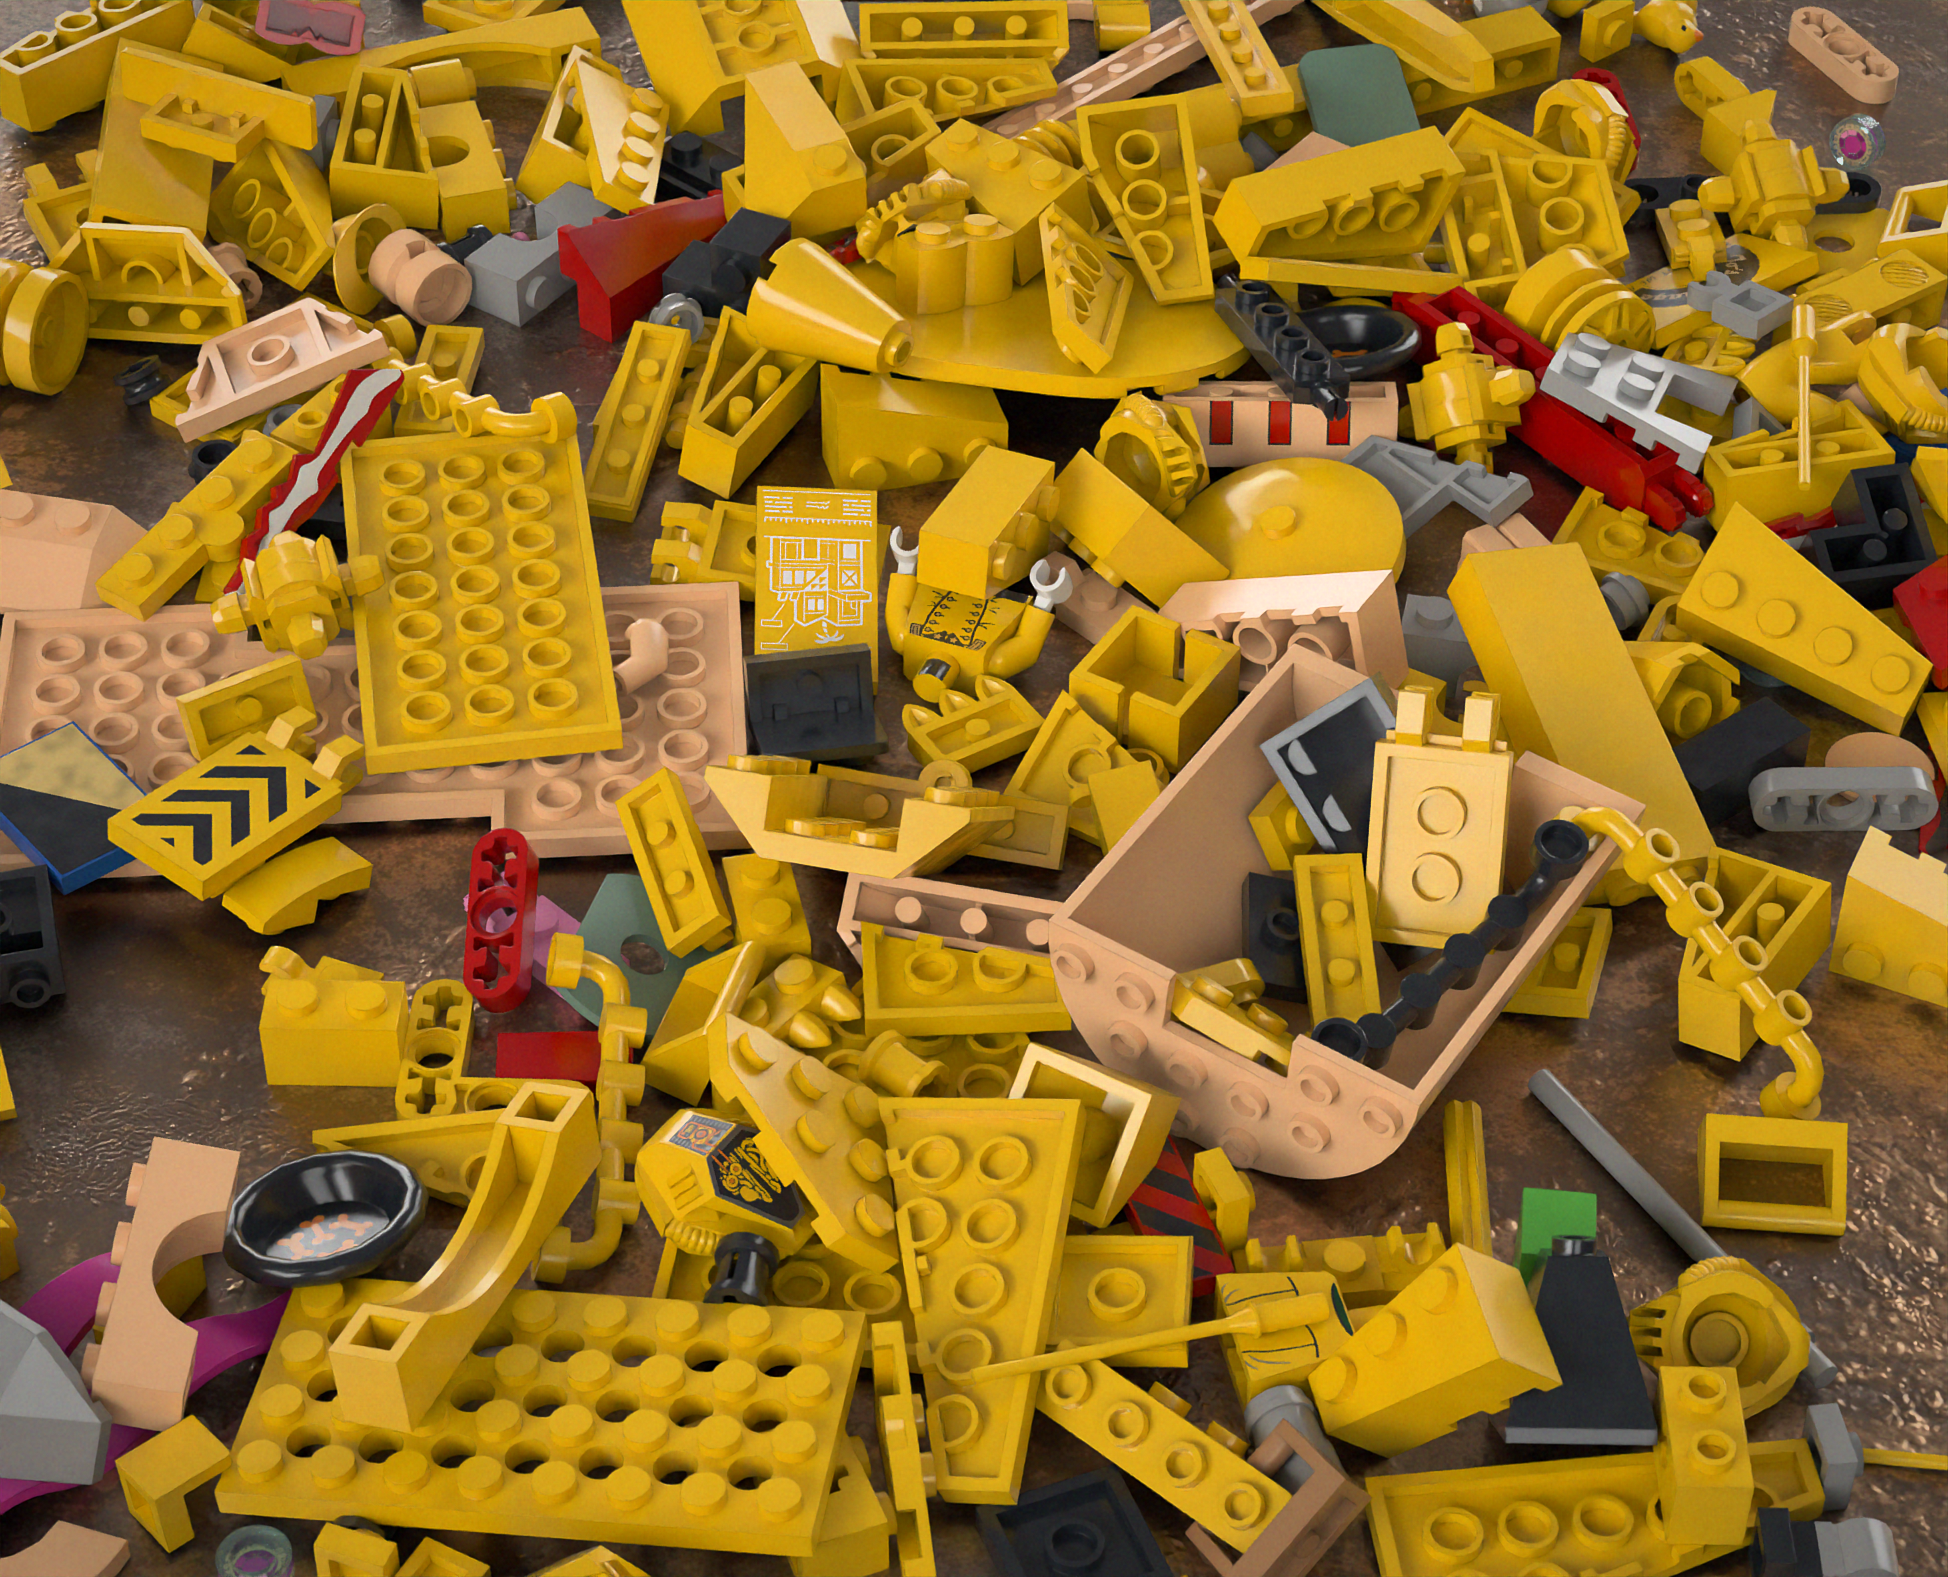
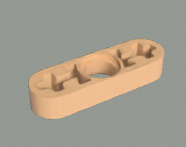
M1803 7L1792 14L1788 36L1790 45L1856 100L1868 104H1882L1894 98L1899 69L1890 59L1829 10L1819 7Z

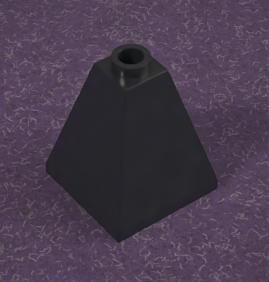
M1586 1235L1552 1236V1247L1540 1248L1527 1286V1292L1563 1385L1546 1392L1533 1388L1509 1398L1510 1407L1493 1415L1488 1413V1419L1505 1443L1658 1445V1428L1609 1257L1603 1251L1597 1249L1596 1237Z

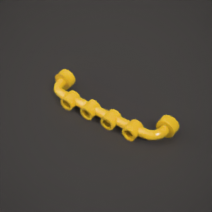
M397 314L374 323L373 330L376 329L382 333L391 354L358 369H400L404 373L405 379L393 397L398 404L405 405L420 400L425 415L431 421L452 416L457 431L465 438L490 431L494 434L513 438L539 435L544 442L552 444L573 437L576 434L578 425L577 415L573 404L564 393L555 392L536 398L532 402L530 413L512 414L500 410L495 398L490 394L478 397L469 395L464 384L458 378L441 381L435 377L432 368L425 362L412 366L404 363V360L412 358L416 353L415 334L411 324L404 316Z
M1574 805L1564 807L1551 820L1570 821L1584 831L1589 842L1584 863L1604 841V834L1608 835L1624 853L1622 862L1627 874L1638 883L1649 884L1666 904V919L1671 928L1683 937L1693 938L1710 958L1709 970L1714 981L1727 991L1737 992L1755 1014L1753 1024L1757 1034L1768 1044L1781 1046L1795 1065L1796 1073L1784 1072L1765 1086L1760 1093L1759 1102L1764 1116L1768 1118L1797 1120L1815 1119L1821 1110V1100L1818 1093L1822 1089L1824 1069L1820 1053L1803 1030L1812 1019V1011L1806 999L1793 990H1783L1775 996L1758 975L1768 964L1767 954L1761 944L1752 937L1745 935L1738 936L1731 942L1714 921L1724 910L1723 900L1716 889L1705 882H1695L1687 888L1671 868L1680 857V849L1676 840L1668 832L1659 828H1653L1643 834L1639 827L1624 813L1609 807H1589L1587 809Z
M560 932L553 934L549 948L546 968L547 986L575 990L579 977H584L597 983L603 992V1008L598 1030V1041L602 1043L601 1064L596 1084V1100L599 1101L597 1130L602 1160L596 1167V1182L591 1202V1218L594 1220L593 1235L590 1239L583 1242H571L570 1227L556 1225L531 1261V1278L533 1281L556 1284L563 1283L567 1270H589L605 1263L618 1248L623 1223L635 1225L637 1221L641 1198L637 1192L635 1182L624 1181L625 1164L636 1165L637 1155L643 1144V1124L627 1122L626 1114L627 1105L639 1106L641 1103L645 1085V1066L628 1063L629 1047L641 1049L647 1027V1009L630 1006L631 995L628 980L620 968L605 956L584 950L583 936Z

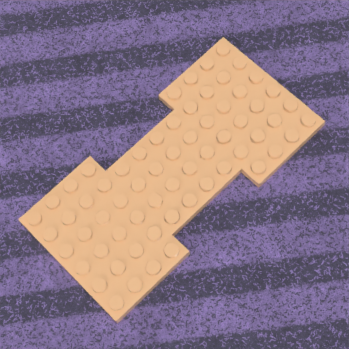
M739 582L600 587L613 668L631 657V652L629 651V648H631L630 640H624V634L632 623L642 618H652L661 623L668 634L669 665L665 672L626 697L617 695L622 726L623 749L368 775L364 748V756L357 761L350 762L363 770V781L342 796V810L321 824L491 816V831L498 828H512L519 831L528 841L538 858L633 854L615 801L666 766L679 776L707 850L751 848L750 843L704 780L706 765H727L728 754L747 755ZM211 604L162 606L145 623L118 608L4 612L0 637V756L74 721L148 795L200 762L192 756L176 703V697L292 654L301 660L317 715V727L311 731L304 732V734L317 741L316 752L306 758L314 764L324 745L345 734L364 745L355 637L335 638L328 641V646L322 656L304 660L295 655L294 652L281 649L280 647L274 655L265 649L263 641H252L253 625L248 626L249 631L230 635L219 634L211 615ZM0 829V872L35 866ZM511 852L506 854L505 860L516 858L514 853ZM135 859L100 878L140 877L161 874L142 861Z

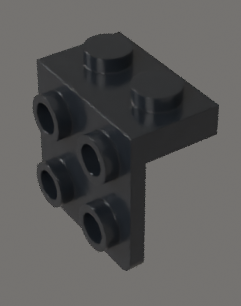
M867 643L743 656L748 727L759 755H779L810 760L811 767L812 762L837 760L838 763L844 765L866 764L874 760V755L885 754L889 751L888 736L874 710L871 651Z

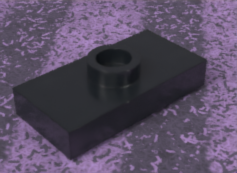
M1249 872L1242 884V958H1248L1253 962L1265 983V990L1261 996L1307 1005L1308 997L1294 881Z

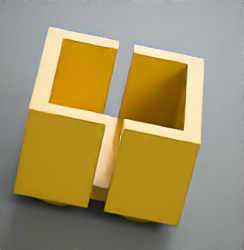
M1131 605L1069 674V695L1098 725L1101 724L1113 735L1120 745L1124 743L1128 745V749L1144 748L1157 753L1162 758L1167 770L1177 775L1238 704L1241 647L1191 628L1186 634L1184 679L1182 682L1178 680L1181 623Z

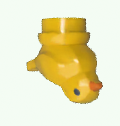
M1651 0L1650 3L1639 11L1634 12L1632 34H1639L1655 45L1670 48L1675 53L1688 51L1704 37L1703 33L1697 30V0Z

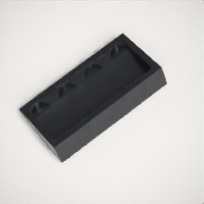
M1380 672L1259 745L1325 854L1361 853L1364 878L1366 877L1375 743L1380 738H1386L1387 729L1396 728L1398 700ZM1504 874L1503 894L1512 895L1515 890ZM1380 942L1398 972L1439 949Z

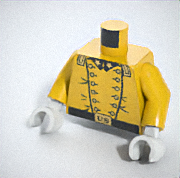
M901 526L896 527L892 531L890 545L894 557L899 564L897 573H891L884 619L893 650L903 656V674L913 681L914 691L919 697L928 702L938 703L940 692L943 689L954 690L965 695L977 697L975 692L977 675H989L1005 680L1032 667L1037 662L1056 616L1050 613L1053 604L1064 602L1072 594V580L1065 567L1061 569L1059 578L1054 584L1044 586L1049 579L1050 566L1044 559L1035 563L1030 572V581L1038 593L1034 604L1033 596L1006 589L987 600H982L917 583L915 573L918 564L919 545L911 551L901 550L903 541Z

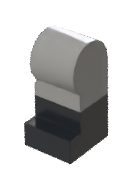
M1758 1507L1748 1551L1751 1577H1900L1892 1530L1887 1524L1877 1519L1854 1518L1838 1524L1821 1521H1790L1789 1508Z

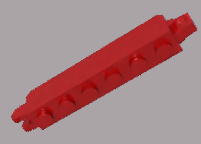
M1460 285L1435 297L1425 292L1395 291L1392 293L1391 300L1393 306L1391 310L1406 314L1421 327L1422 347L1411 358L1420 367L1423 368L1424 365L1441 360V357H1437L1435 337L1438 327L1452 322L1465 323L1470 330L1474 345L1472 354L1492 355L1495 368L1505 365L1512 366V369L1530 371L1534 377L1536 391L1527 402L1519 405L1522 424L1509 426L1507 430L1583 486H1588L1603 493V500L1622 513L1629 506L1648 515L1649 520L1658 526H1662L1663 530L1667 529L1668 532H1674L1682 528V525L1688 520L1686 512H1689L1690 516L1693 515L1695 518H1701L1709 514V510L1715 506L1709 487L1707 488L1705 483L1701 484L1698 478L1676 465L1680 455L1678 452L1660 442H1657L1655 449L1649 450L1632 440L1636 429L1611 415H1608L1606 422L1601 423L1541 390L1539 387L1547 367L1556 353Z

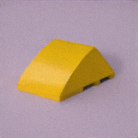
M1481 148V154L1453 151L1465 168L1466 173L1439 221L1450 272L1464 277L1463 288L1502 316L1513 287L1530 267L1549 254L1563 249L1582 250L1607 271L1629 259V249L1605 160L1535 153L1531 159L1498 156L1496 149Z

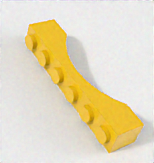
M580 6L361 51L351 55H342L280 68L282 87L285 91L314 98L315 95L336 97L338 119L341 120L354 64L407 71L409 67L458 58L463 68L471 67L476 87L507 86L553 92L573 45L602 59L601 40Z
M525 1081L495 1122L487 1158L475 1193L458 1230L441 1257L419 1282L402 1295L381 1303H363L328 1350L345 1422L411 1434L416 1429L602 1160L590 1090Z

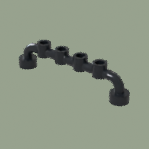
M1560 819L1550 820L1540 825L1529 851L1530 861L1535 870L1512 895L1503 894L1494 897L1488 905L1484 920L1469 934L1459 933L1448 938L1440 960L1426 973H1413L1406 976L1401 982L1396 1000L1380 1014H1365L1358 1019L1357 1023L1345 1018L1325 1019L1316 1025L1310 1039L1372 1070L1383 1068L1389 1061L1397 1035L1405 1028L1421 1030L1428 1027L1434 1019L1440 997L1449 988L1466 990L1472 987L1477 981L1484 957L1492 949L1508 951L1519 944L1528 917L1548 898L1560 880L1572 878L1580 872L1589 848L1588 838L1584 831L1576 824Z

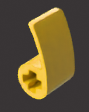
M1092 0L1095 43L1098 52L1119 51L1151 33L1149 7L1143 0Z

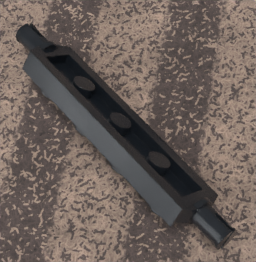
M1231 273V278L1228 274L1223 275L1217 284L1215 311L1293 404H1312L1319 408L1330 421H1334V417L1337 421L1344 418L1348 411V404L1345 399L1349 398L1350 375L1270 284L1253 280L1241 282L1239 277Z

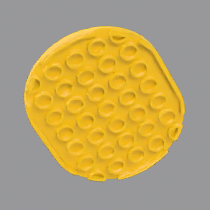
M862 257L844 265L847 270L903 316L911 325L914 347L907 362L902 367L891 371L897 374L1047 395L1118 399L1126 397L1127 391L1153 386V391L1159 395L1195 389L1199 386V378L1214 373L1217 378H1225L1245 364L1251 356L1249 350L1215 311V299L1158 306L1135 260L1114 258L1135 277L1112 359L1096 374L1084 363L1078 365L1069 360L1057 344V338L1053 335L1045 267L1022 287L1013 279L1012 297L1004 301L987 305H964L957 310L940 314L916 315L895 302L896 274L881 265L879 261L867 264L865 258ZM1213 283L1214 293L1216 296V289L1218 288L1217 284Z

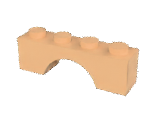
M154 1136L147 1164L135 1162L133 1164L127 1189L126 1205L136 1207L132 1223L119 1221L111 1253L110 1264L121 1266L117 1283L103 1282L97 1305L95 1325L106 1327L102 1344H87L80 1373L86 1389L92 1390V1403L100 1400L112 1416V1423L163 1432L183 1420L194 1373L198 1331L178 1320L165 1308L156 1293L155 1287L160 1279L179 1263L199 1255L222 1252L236 1194L240 1160L239 1151Z

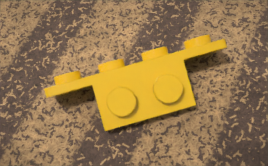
M131 47L125 48L120 53L124 97L153 106L140 117L142 137L163 142L172 148H184L212 156L215 160L221 162H233L236 164L264 138L306 150H311L318 143L316 102L313 98Z
M1063 1339L1054 1352L1078 1348L1079 1346L1068 1339ZM1098 1359L1041 1370L1035 1403L1037 1409L1242 1554L1246 1552L1294 1496L1242 1458L1250 1447L1248 1443L1214 1420H1212L1206 1431L1194 1425L1185 1418L1192 1405L1157 1381L1146 1392Z

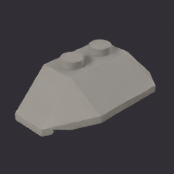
M0 1300V1478L93 1485L103 1480L112 1416L100 1400L92 1403L80 1373L50 1333Z

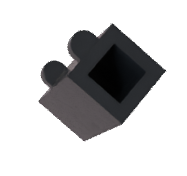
M1765 696L1672 748L1708 829L1714 828L1751 806L1748 788L1751 781L1760 773L1773 768L1804 767L1811 729Z

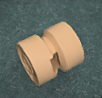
M402 229L388 235L378 244L371 256L368 275L374 289L392 303L400 306L402 311L425 327L428 324L447 325L463 312L470 300L472 277L468 270L451 256L440 251L438 246L422 234L412 229Z

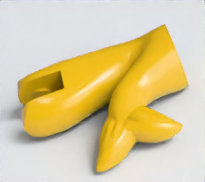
M1867 310L1854 312L1815 329L1818 352L1810 360V385H1848L1859 382L1858 371L1862 357L1870 340L1869 337L1873 334L1877 325L1876 319ZM1792 338L1768 349L1746 364L1745 368L1733 376L1734 379L1739 380L1733 392L1737 403L1740 405L1753 397L1782 425L1792 424V418L1798 417V361L1789 352V344ZM1810 390V416L1813 417L1812 421L1834 414L1835 403L1838 402L1822 393ZM1860 411L1881 436L1888 431L1885 425Z

